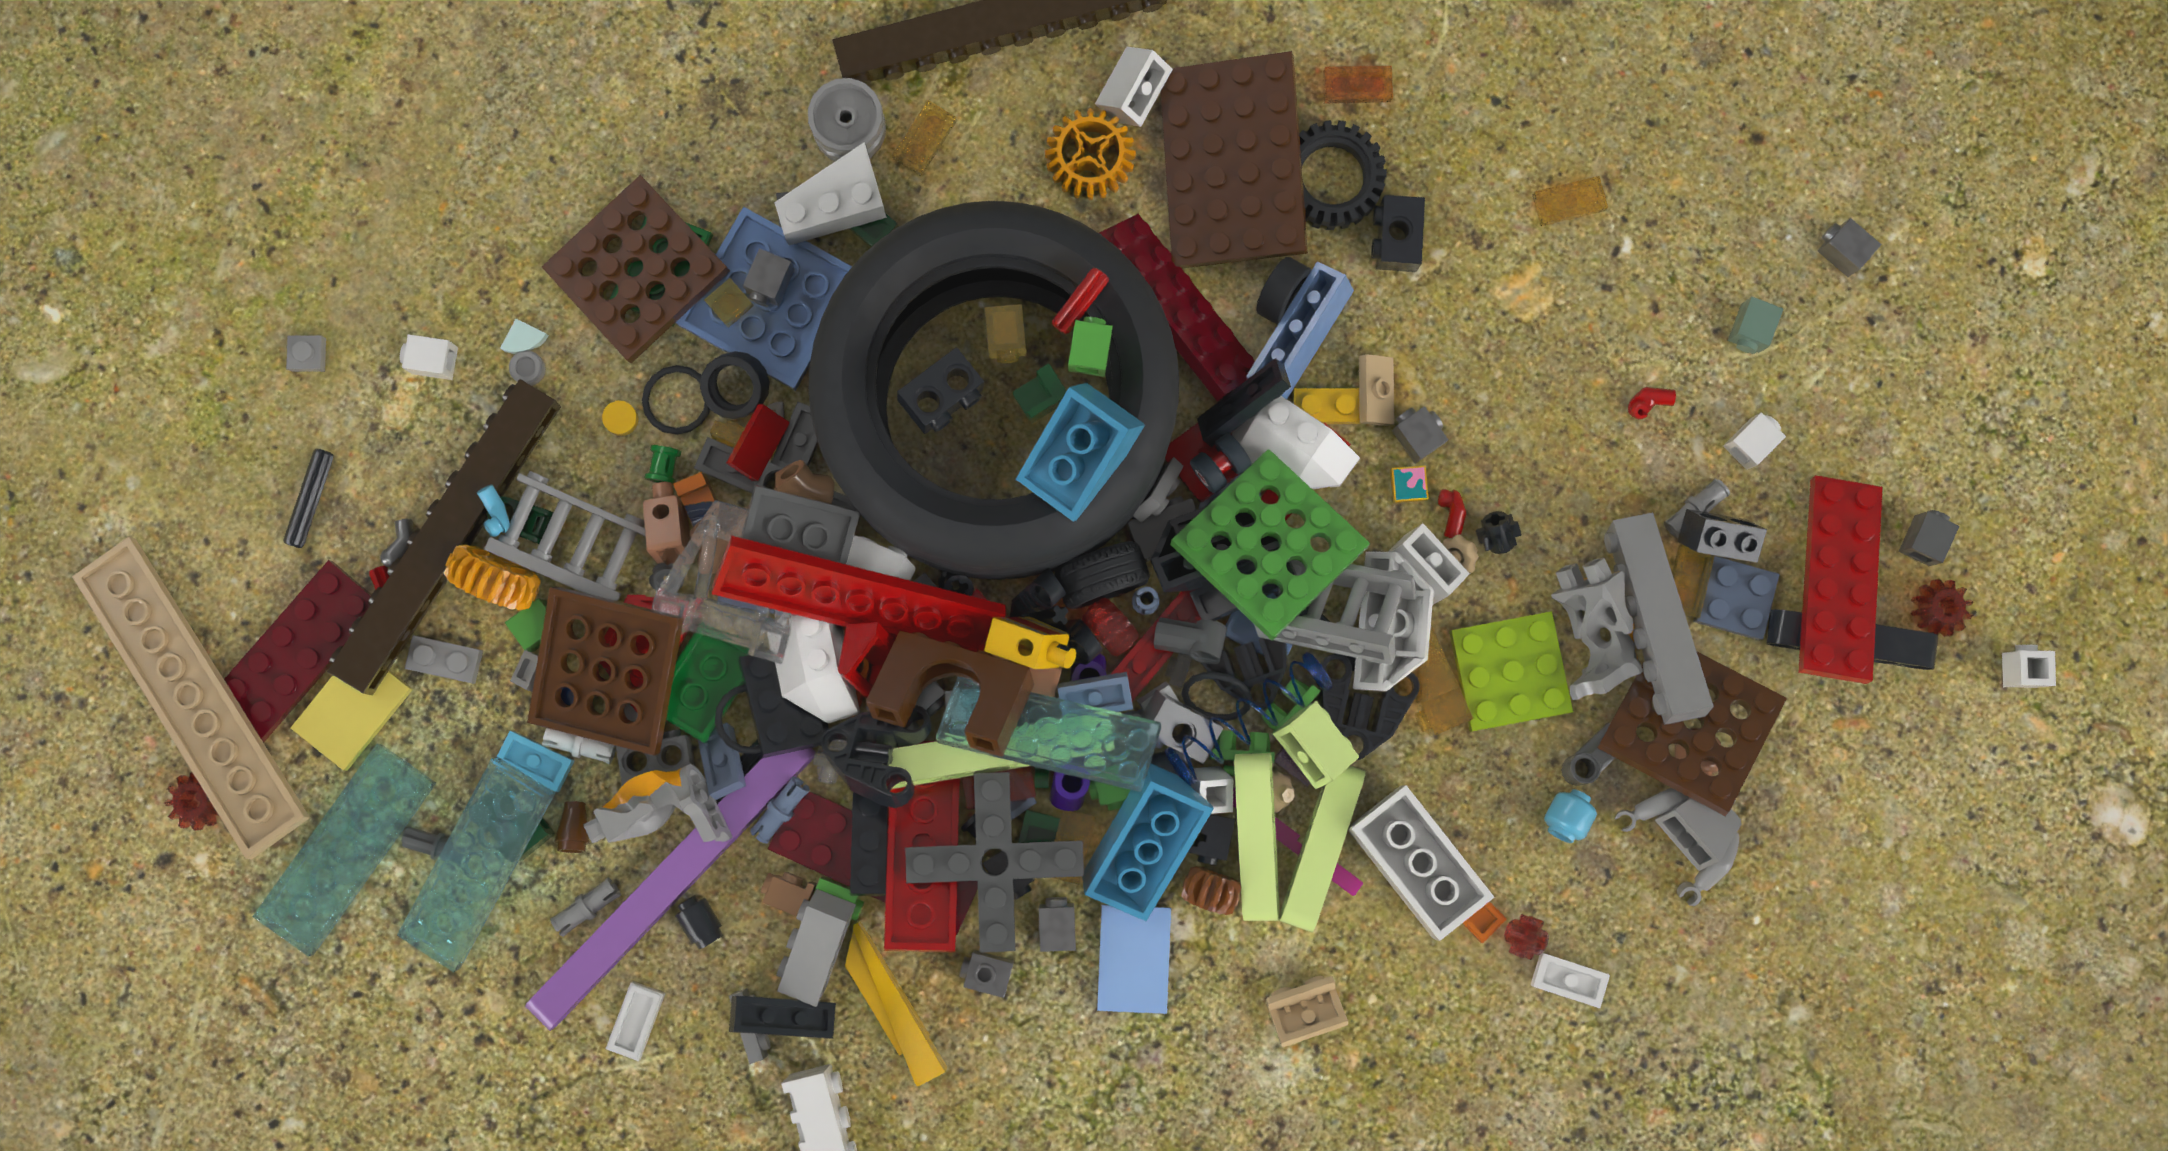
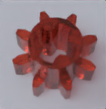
M1521 914L1520 920H1511L1504 934L1506 943L1512 945L1509 953L1530 960L1533 959V955H1541L1549 941L1548 932L1541 929L1544 921Z

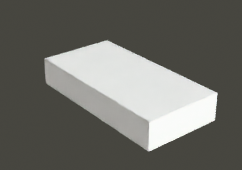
M632 981L606 1049L636 1061L641 1060L665 993Z

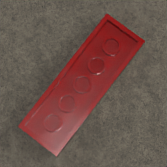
M1817 475L1810 480L1798 673L1862 684H1869L1873 681L1882 486Z
M924 740V741H922V742L919 743V744L929 743V742H935V741H925V740ZM960 778L914 785V794L908 803L898 808L889 807L884 951L955 952L957 881L906 883L905 848L958 845ZM905 787L891 789L890 792L899 793L903 791Z

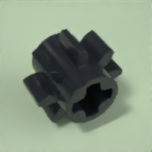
M1502 511L1487 514L1481 520L1482 528L1476 530L1479 544H1484L1485 551L1490 550L1495 554H1503L1512 550L1517 545L1515 537L1522 535L1518 521L1513 520L1512 514L1507 515Z

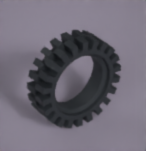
M1331 120L1324 121L1323 125L1319 127L1315 123L1309 127L1308 131L1302 130L1299 133L1302 166L1309 155L1316 150L1325 147H1336L1351 153L1359 162L1363 173V185L1359 193L1351 200L1341 204H1327L1315 199L1307 191L1303 183L1306 222L1307 220L1313 222L1312 227L1317 229L1321 225L1327 226L1326 230H1334L1336 226L1345 229L1353 222L1355 225L1361 222L1365 215L1368 216L1377 204L1386 184L1384 183L1387 177V169H1384L1386 161L1384 155H1379V144L1377 142L1371 143L1370 139L1372 136L1367 131L1364 135L1359 133V126L1353 124L1352 128L1345 127L1346 121L1339 120L1337 125H1332Z

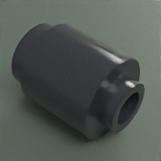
M696 895L677 906L680 912L675 915V918L690 943H695L699 950L723 936L720 930L722 925L705 897L698 900Z

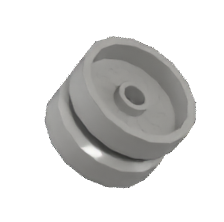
M852 78L835 79L823 84L812 96L808 107V124L820 151L830 160L837 161L863 142H865L869 159L881 148L886 136V120L876 93L869 86Z

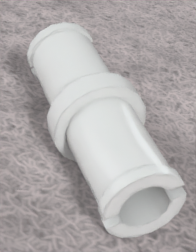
M546 728L542 746L570 752L572 757L580 758L585 756L606 762L607 764H611L616 751L614 749L616 748L615 745Z

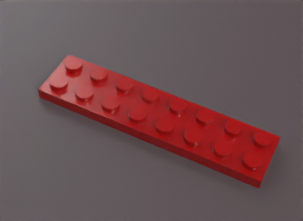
M732 535L712 586L713 595L844 627L847 624L878 622L894 639H896L900 630L911 634L913 632H920L932 640L943 643L951 641L964 649L974 652L977 650L984 651L993 617H1005L1006 605Z

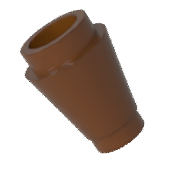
M566 801L564 803V809L554 840L555 843H558L557 851L565 853L586 852V845L590 844L589 836L584 828V824L587 823L586 803L579 801Z

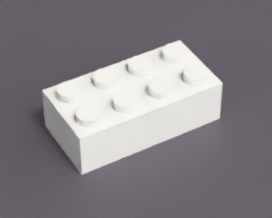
M1407 785L1396 788L1348 828L1350 834L1435 940H1442L1494 898L1489 889Z

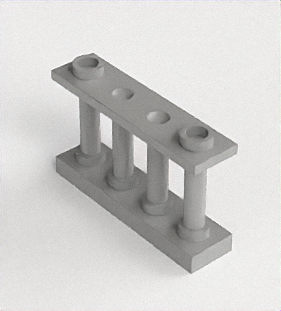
M529 471L527 476L519 473L516 480L527 486L510 521V527L504 535L500 534L498 540L489 537L484 550L586 594L618 601L621 593L615 591L618 585L615 584V581L636 534L646 537L645 528H643L644 520L628 513L623 519L547 486L549 479L532 471ZM541 491L559 499V502L538 548H533L531 554H528L518 549L520 542L517 540ZM573 505L592 514L570 563L566 562L564 567L561 568L550 563L553 557L550 553ZM604 520H608L624 527L602 577L598 576L596 582H593L583 577L585 570L582 568Z
M1291 560L1297 575L1305 573V567L1300 561ZM1351 564L1310 604L1306 615L1297 616L1274 640L1392 665L1396 650L1393 635L1387 633L1399 599L1404 598L1415 601L1416 589L1414 578L1412 575H1407L1399 570L1386 571ZM1332 585L1352 588L1341 620L1337 623L1320 620ZM1366 591L1386 595L1375 627L1371 630L1353 627ZM1255 625V628H1256V632H1257L1258 637H1260V638H1265V639H1269V638Z

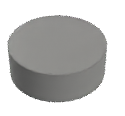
M532 351L518 352L510 360L509 372L511 377L517 382L521 379L533 386L539 383L545 375L546 367L543 359Z

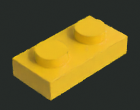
M1294 388L1292 391L1293 404L1323 424H1361L1359 388Z

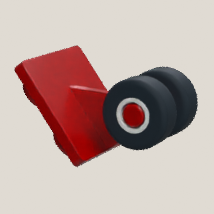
M1198 422L1169 444L1165 456L1166 462H1169L1174 457L1183 465L1178 477L1199 502H1204L1214 493L1220 491L1252 465L1248 454L1232 436V433L1224 434L1211 447L1203 441Z

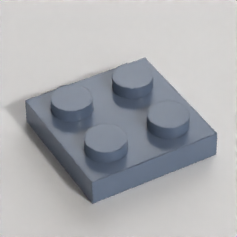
M1714 555L1709 557L1693 622L1751 639L1763 640L1779 574Z

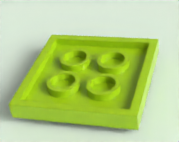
M1552 611L1449 631L1470 732L1573 713Z

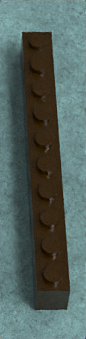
M980 0L832 39L842 78H852L870 86L872 81L884 78L887 81L899 79L906 72L914 70L918 72L930 71L940 63L948 61L952 64L961 63L974 54L991 55L999 52L1001 47L1012 44L1017 47L1025 46L1032 43L1035 38L1047 36V38L1059 37L1069 29L1077 27L1081 30L1089 29L1103 20L1120 21L1129 17L1130 13L1143 10L1145 13L1154 12L1166 4L1167 0Z
M519 379L516 385H510L505 391L502 398L503 405L497 414L492 413L486 420L483 427L485 432L478 442H473L467 449L464 456L466 461L459 471L455 470L449 476L445 484L447 490L440 500L436 499L430 505L426 513L428 519L422 528H417L409 537L407 542L409 548L402 558H397L388 570L389 578L383 587H378L372 593L368 601L370 607L363 617L359 616L353 622L349 629L351 636L344 646H339L332 654L329 661L332 665L327 672L361 693L373 696L448 581L444 571L450 553H453L456 546H471L484 526V522L488 519L487 510L477 492L492 484L498 495L502 497L560 410L561 406L556 400L525 381Z

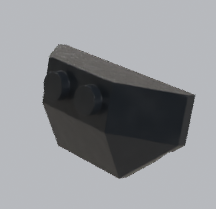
M1207 506L1168 520L1151 558V564L1164 592L1193 591L1210 583L1170 545L1171 540ZM1239 513L1235 516L1236 522L1242 527H1250L1255 523L1254 518L1248 513ZM1218 535L1211 539L1212 546L1217 550H1226L1230 547V542L1225 536ZM1266 536L1261 539V545L1267 551H1275L1280 548L1278 540L1272 536ZM1248 559L1238 561L1236 563L1237 569L1252 561Z

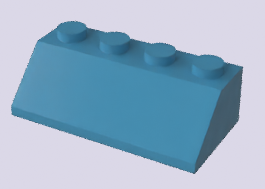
M1147 762L1084 869V876H1082L1084 895L1147 921L1212 813L1213 805L1178 775Z

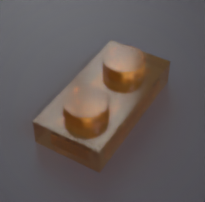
M1392 66L1325 67L1323 70L1324 104L1391 102L1393 99Z

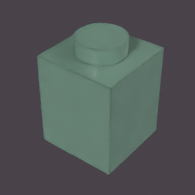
M1750 297L1741 304L1727 341L1737 344L1736 348L1745 353H1760L1770 346L1784 309L1758 298Z

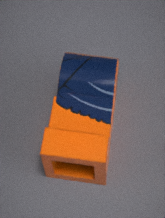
M702 472L673 484L693 527L717 509L722 513L710 482Z

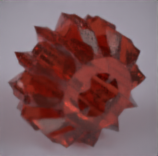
M1940 579L1931 580L1930 586L1925 584L1918 588L1921 596H1914L1911 599L1918 606V609L1912 610L1910 614L1912 616H1920L1921 618L1916 627L1920 629L1928 627V633L1937 635L1941 633L1944 637L1952 636L1954 630L1962 631L1966 628L1963 620H1969L1973 617L1966 610V607L1971 606L1974 601L1971 599L1964 600L1963 596L1966 594L1967 589L1964 587L1956 589L1954 580H1946L1944 583Z
M1107 598L1094 602L1082 616V620L1092 631L1099 643L1113 656L1118 657L1123 652H1126L1139 638L1138 631L1134 628L1133 624Z
M193 772L189 774V777L186 775L177 777L178 786H169L167 788L168 792L173 795V798L166 800L164 804L174 808L168 817L170 819H179L178 826L180 828L191 826L194 831L203 830L205 825H216L215 815H218Z

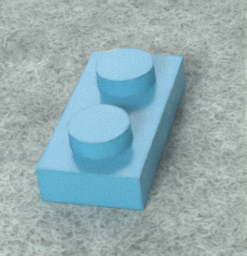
M510 730L494 762L555 792H559L575 760Z

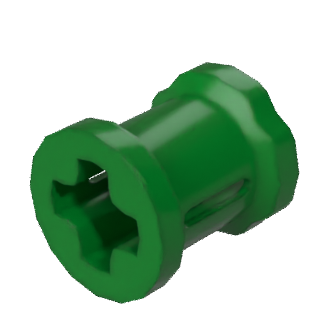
M651 445L650 451L653 452L649 473H645L644 479L656 483L670 482L674 484L676 482V479L673 478L676 459L681 457V451L671 447Z

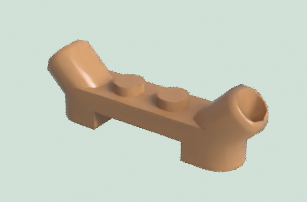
M803 460L795 461L775 473L776 488L774 490L832 504L834 480L829 475L812 473ZM749 505L727 519L717 509L700 520L691 529L689 535L699 546L697 563L704 572L717 574L731 535L741 538Z

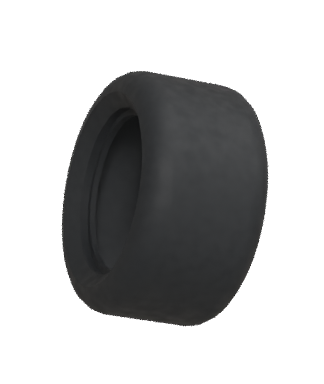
M981 201L944 207L921 215L890 232L858 259L836 288L821 318L811 354L808 389L814 431L824 460L845 495L877 533L913 559L933 568L971 578L1005 580L1039 575L1047 568L1051 571L1056 570L1057 567L1065 562L1095 551L1129 522L1150 493L1165 460L1175 426L1179 403V369L1172 331L1161 304L1140 271L1116 246L1085 224L1059 212L1018 202ZM1097 268L1105 273L1109 278V282L1079 321H1083L1084 317H1096L1105 320V325L1112 326L1105 372L1109 399L1140 420L1145 426L1125 459L1077 521L1073 522L1035 493L1007 499H979L948 491L924 478L906 462L895 448L891 438L887 416L888 390L894 367L902 351L912 337L927 322L953 306L967 301L991 297L1026 300L1058 313L1091 269Z

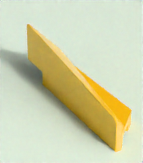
M861 921L853 925L845 967L899 1056L901 1054L904 1055L914 1083L918 1087L945 1073L947 1065Z

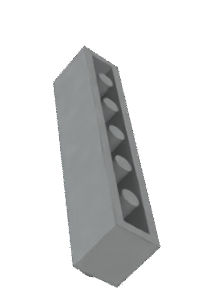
M1652 512L1613 520L1604 535L1605 547L1609 554H1613L1616 563L1614 565V572L1622 571L1624 574L1625 604L1635 626L1633 630L1634 643L1637 649H1642L1645 659L1643 662L1644 676L1648 682H1652L1655 692L1653 695L1654 709L1658 715H1662L1664 725L1705 717L1714 706L1654 514Z

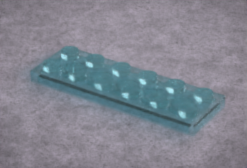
M957 677L936 735V740L939 744L1142 792L1161 731L1160 722L1031 692L1003 757L969 747L964 730L978 701L980 687L967 678Z
M376 744L252 917L308 957L313 956L434 788L436 782L382 744Z
M500 757L491 758L397 936L453 973L460 970L555 793Z

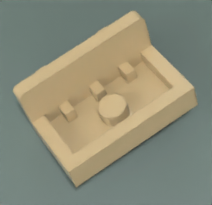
M1316 976L1308 979L1303 986L1294 989L1290 987L1280 988L1266 999L1268 1011L1282 1048L1348 1025L1347 1017L1335 988L1333 976L1326 978L1324 976Z

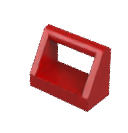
M878 622L846 625L838 666L839 674L866 700L895 641ZM864 657L872 664L869 682L856 670Z

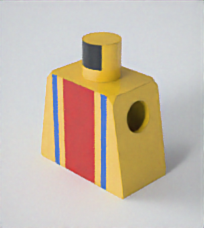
M993 617L984 649L987 653L1033 669L1059 668L1060 666L1068 669L1076 658V650L1067 646L1069 635L1062 630L1032 617Z

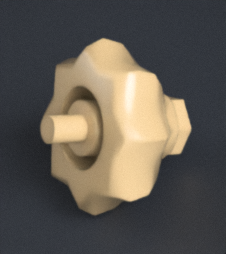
M1461 535L1444 539L1443 545L1469 573H1473L1475 563L1479 558L1477 554L1478 549L1475 544L1466 540Z
M1275 769L1273 770L1275 813H1278L1282 808L1290 805V802L1295 797V789L1291 784V777L1288 774H1281Z

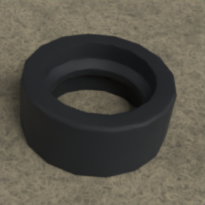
M1291 257L1282 259L1270 274L1260 293L1256 306L1257 314L1278 325L1311 272V268Z
M734 351L723 354L706 365L701 375L700 390L704 402L711 411L723 418L738 419L753 413L758 404H764L769 395L770 381L766 369L758 359L748 353ZM731 365L739 366L750 376L753 384V394L746 403L740 405L731 404L720 394L717 386V376L723 368Z

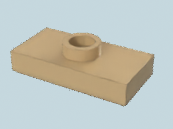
M1369 354L1359 356L1360 423L1394 425L1393 357Z

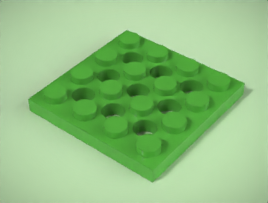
M1268 449L1171 540L1170 545L1273 641L1369 547L1370 542ZM1264 490H1271L1277 494L1278 502L1271 505L1266 504L1260 499L1259 494ZM1239 513H1248L1254 518L1255 523L1250 527H1242L1236 522L1235 516ZM1291 513L1298 514L1303 519L1304 525L1300 528H1292L1285 522V516ZM1218 535L1225 536L1230 542V547L1226 550H1217L1212 546L1211 539ZM1266 536H1272L1278 540L1280 548L1276 551H1267L1262 547L1261 539ZM1315 537L1324 538L1329 544V549L1325 552L1315 551L1310 544V540ZM1242 559H1248L1254 563L1256 571L1249 575L1242 574L1237 569L1236 563ZM1291 560L1300 561L1305 567V573L1302 575L1291 574L1287 570L1286 563ZM1267 583L1276 584L1281 590V596L1276 599H1270L1263 594L1262 587Z

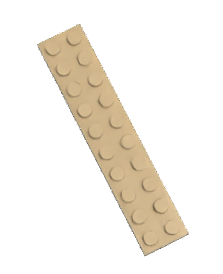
M127 537L73 575L72 578L245 859L255 858L310 818L138 541L135 538Z

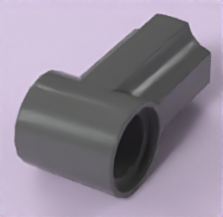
M1160 617L1155 629L1154 648L1188 654L1192 659L1201 663L1217 664L1220 662L1227 628L1220 622L1207 619L1199 620L1196 624Z
M1606 723L1574 755L1564 761L1561 771L1566 782L1575 786L1592 783L1598 779L1600 773L1615 759V757L1597 748L1610 723ZM1578 760L1584 762L1587 766L1588 772L1585 778L1579 777L1575 772V764Z

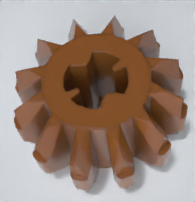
M1191 867L1182 885L1181 896L1185 901L1220 915L1233 914L1241 897V884L1239 881L1204 867Z

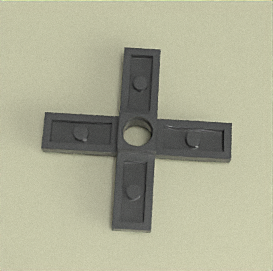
M797 402L789 420L790 423L779 442L771 462L768 461L759 481L750 480L726 464L734 448L709 437L706 439L694 469L752 494L754 485L767 488L769 480L775 476L776 472L795 461L803 460L809 467L818 446L810 406ZM834 491L833 505L857 511L846 495Z
M1010 773L974 774L976 845L905 848L906 883L977 881L980 953L1016 951L1013 879L1084 876L1083 841L1012 843ZM990 849H1000L1008 858L1006 870L999 875L989 874L983 868L982 858Z

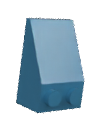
M1088 383L1071 386L1066 391L1017 475L1016 480L1073 522L1077 521L1125 459L1145 424Z

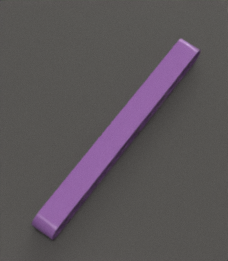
M812 748L762 758L745 775L746 786L726 795L718 804L733 838L725 842L716 840L703 842L695 827L526 1003L525 1007L549 1031L553 1030L767 808V803L771 799L777 798L788 784L790 778L793 776L797 777L815 758L817 753Z

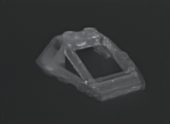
M715 500L692 534V538L684 551L676 559L668 576L655 592L652 609L684 617L681 635L687 631H692L749 648L748 655L782 664L791 633L790 613L775 610V619L769 616L770 608L757 605L756 611L708 598L718 538L726 541L730 540L731 535L741 538L748 512L746 508ZM702 545L694 595L677 593Z

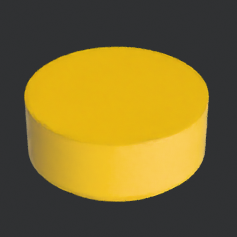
M625 401L611 402L605 407L602 414L605 428L617 436H625L632 433L639 421L635 408Z

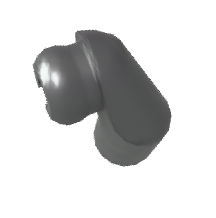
M401 519L394 522L397 539L387 549L383 550L380 555L384 566L390 567L397 558H402L409 548L407 542L414 532L412 519Z

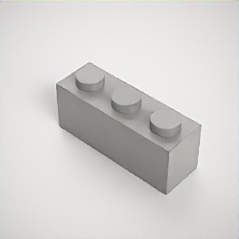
M818 889L810 901L803 900L796 917L797 920L801 921L799 929H793L786 948L791 949L790 956L783 957L776 976L782 978L777 992L817 1007L826 990L856 904Z

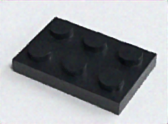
M773 650L740 656L738 662L762 758L821 746V738L829 729L828 723L782 697Z

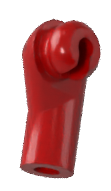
M1644 387L1630 400L1628 412L1632 417L1640 420L1648 416L1647 413L1655 405L1674 406L1676 390Z
M1442 489L1437 503L1440 507H1447L1449 512L1444 536L1453 538L1456 535L1462 534L1467 511L1461 494L1458 491Z

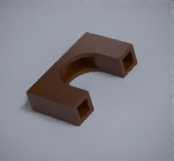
M900 630L866 700L872 718L905 728L920 694L929 684L944 677H964L980 687L978 701L964 730L969 747L1003 757L1034 686L1030 667L1010 660L1005 661L995 658L992 654L983 650H977L976 652L967 650L951 641L943 643L932 640L920 632H913L911 634Z

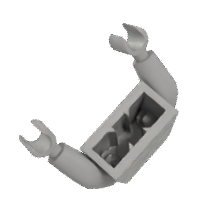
M1669 788L1635 805L1634 811L1621 810L1615 816V820L1622 815H1628L1632 818L1631 825L1621 829L1624 832L1631 831L1639 819L1645 821L1658 816L1655 819L1656 823L1696 869L1700 871L1695 877L1694 884L1683 882L1677 888L1679 897L1684 896L1687 891H1694V895L1687 901L1689 906L1699 904L1701 901L1700 892L1702 890L1708 891L1729 872L1734 863L1740 837L1737 831L1741 826V819L1732 809L1725 817L1677 790Z

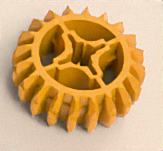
M1092 108L1088 109L1087 117H1082L1081 112L1076 110L1074 112V121L1064 116L1062 123L1065 128L1055 125L1053 127L1055 136L1047 138V145L1051 147L1045 150V158L1051 160L1047 163V170L1055 172L1052 176L1054 183L1065 180L1062 185L1063 192H1067L1074 187V197L1076 199L1081 196L1082 191L1087 192L1088 200H1093L1094 191H1098L1099 196L1104 199L1107 195V187L1116 193L1119 189L1116 181L1124 184L1127 183L1128 176L1125 172H1133L1134 164L1129 161L1136 157V151L1129 149L1134 145L1133 137H1125L1128 133L1126 125L1116 128L1119 123L1117 116L1112 117L1109 122L1106 121L1107 112L1105 110L1100 112L1099 117H1094ZM1084 132H1097L1103 135L1098 138H1091ZM1072 138L1077 152L1072 156V161L1066 164L1062 153L1064 147ZM1115 145L1118 159L1109 171L1103 157L1109 152V148ZM1085 150H1088L1090 153L1096 151V159H1093L1090 155L1084 157ZM1088 170L1097 177H1083L1078 175V173Z
M456 546L445 564L444 575L450 583L464 590L465 593L472 594L476 598L483 599L488 603L497 604L500 607L504 606L517 610L529 609L532 602L536 600L540 590L541 580L535 572L476 546Z

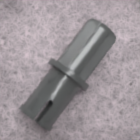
M412 827L405 830L401 839L403 847L431 855L432 860L441 858L465 867L469 864L474 851V845L445 838L444 833L435 835Z

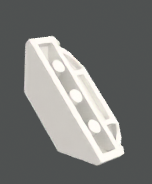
M1282 396L1274 399L1255 416L1232 431V436L1244 448L1252 464L1269 449L1312 489L1340 487L1360 460V457L1332 429Z
M1366 552L1365 567L1386 571L1399 570L1407 575H1412L1416 589L1415 601L1404 598L1399 599L1387 633L1393 635L1396 650L1393 664L1388 665L1356 658L1353 689L1388 691L1428 660L1434 590L1400 553ZM1366 591L1360 608L1359 628L1366 630L1374 629L1386 595Z
M784 612L769 631L782 697L827 723L860 714L856 689L838 672L844 640L843 627Z

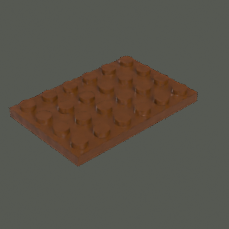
M1292 51L1172 68L1173 70L1161 90L1170 244L1174 265L1183 269L1308 254L1295 67Z

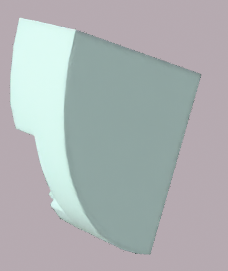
M515 319L500 349L511 354L526 350L530 351L540 347L549 335Z

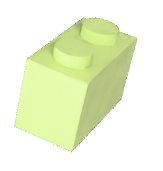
M1317 701L1299 710L1273 733L1315 789L1334 781L1359 758L1351 742L1342 735L1332 722L1329 713Z

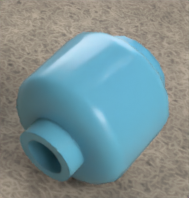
M1572 789L1571 793L1559 792L1556 794L1544 817L1546 824L1549 826L1548 832L1567 843L1584 839L1597 816L1596 809L1590 804L1591 797L1576 789Z

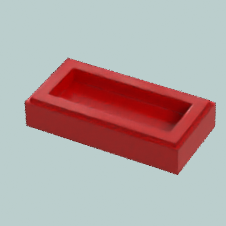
M758 404L726 464L750 480L759 481L790 422L764 404Z

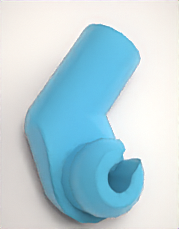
M492 484L480 489L477 494L491 516V519H487L484 522V527L490 536L496 537L501 532L506 533L510 523L503 501Z

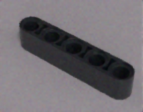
M1780 609L1770 610L1766 644L1800 650L1802 612ZM1876 624L1874 662L1914 669L1934 670L1939 635Z

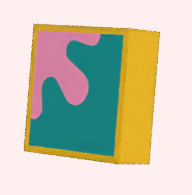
M1426 466L1390 469L1393 503L1427 501L1429 499Z

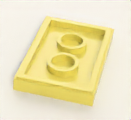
M390 670L373 696L363 694L337 677L332 676L290 729L343 771H348L411 693L413 688Z

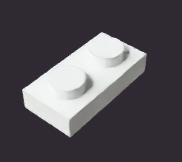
M1540 952L1531 986L1601 1008L1610 975Z

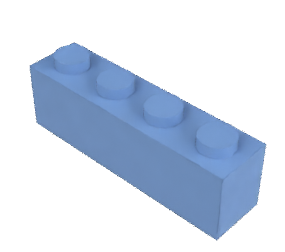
M1318 261L1316 262L1246 375L1247 379L1277 358L1284 364L1291 387L1281 395L1288 399L1354 292L1345 274Z

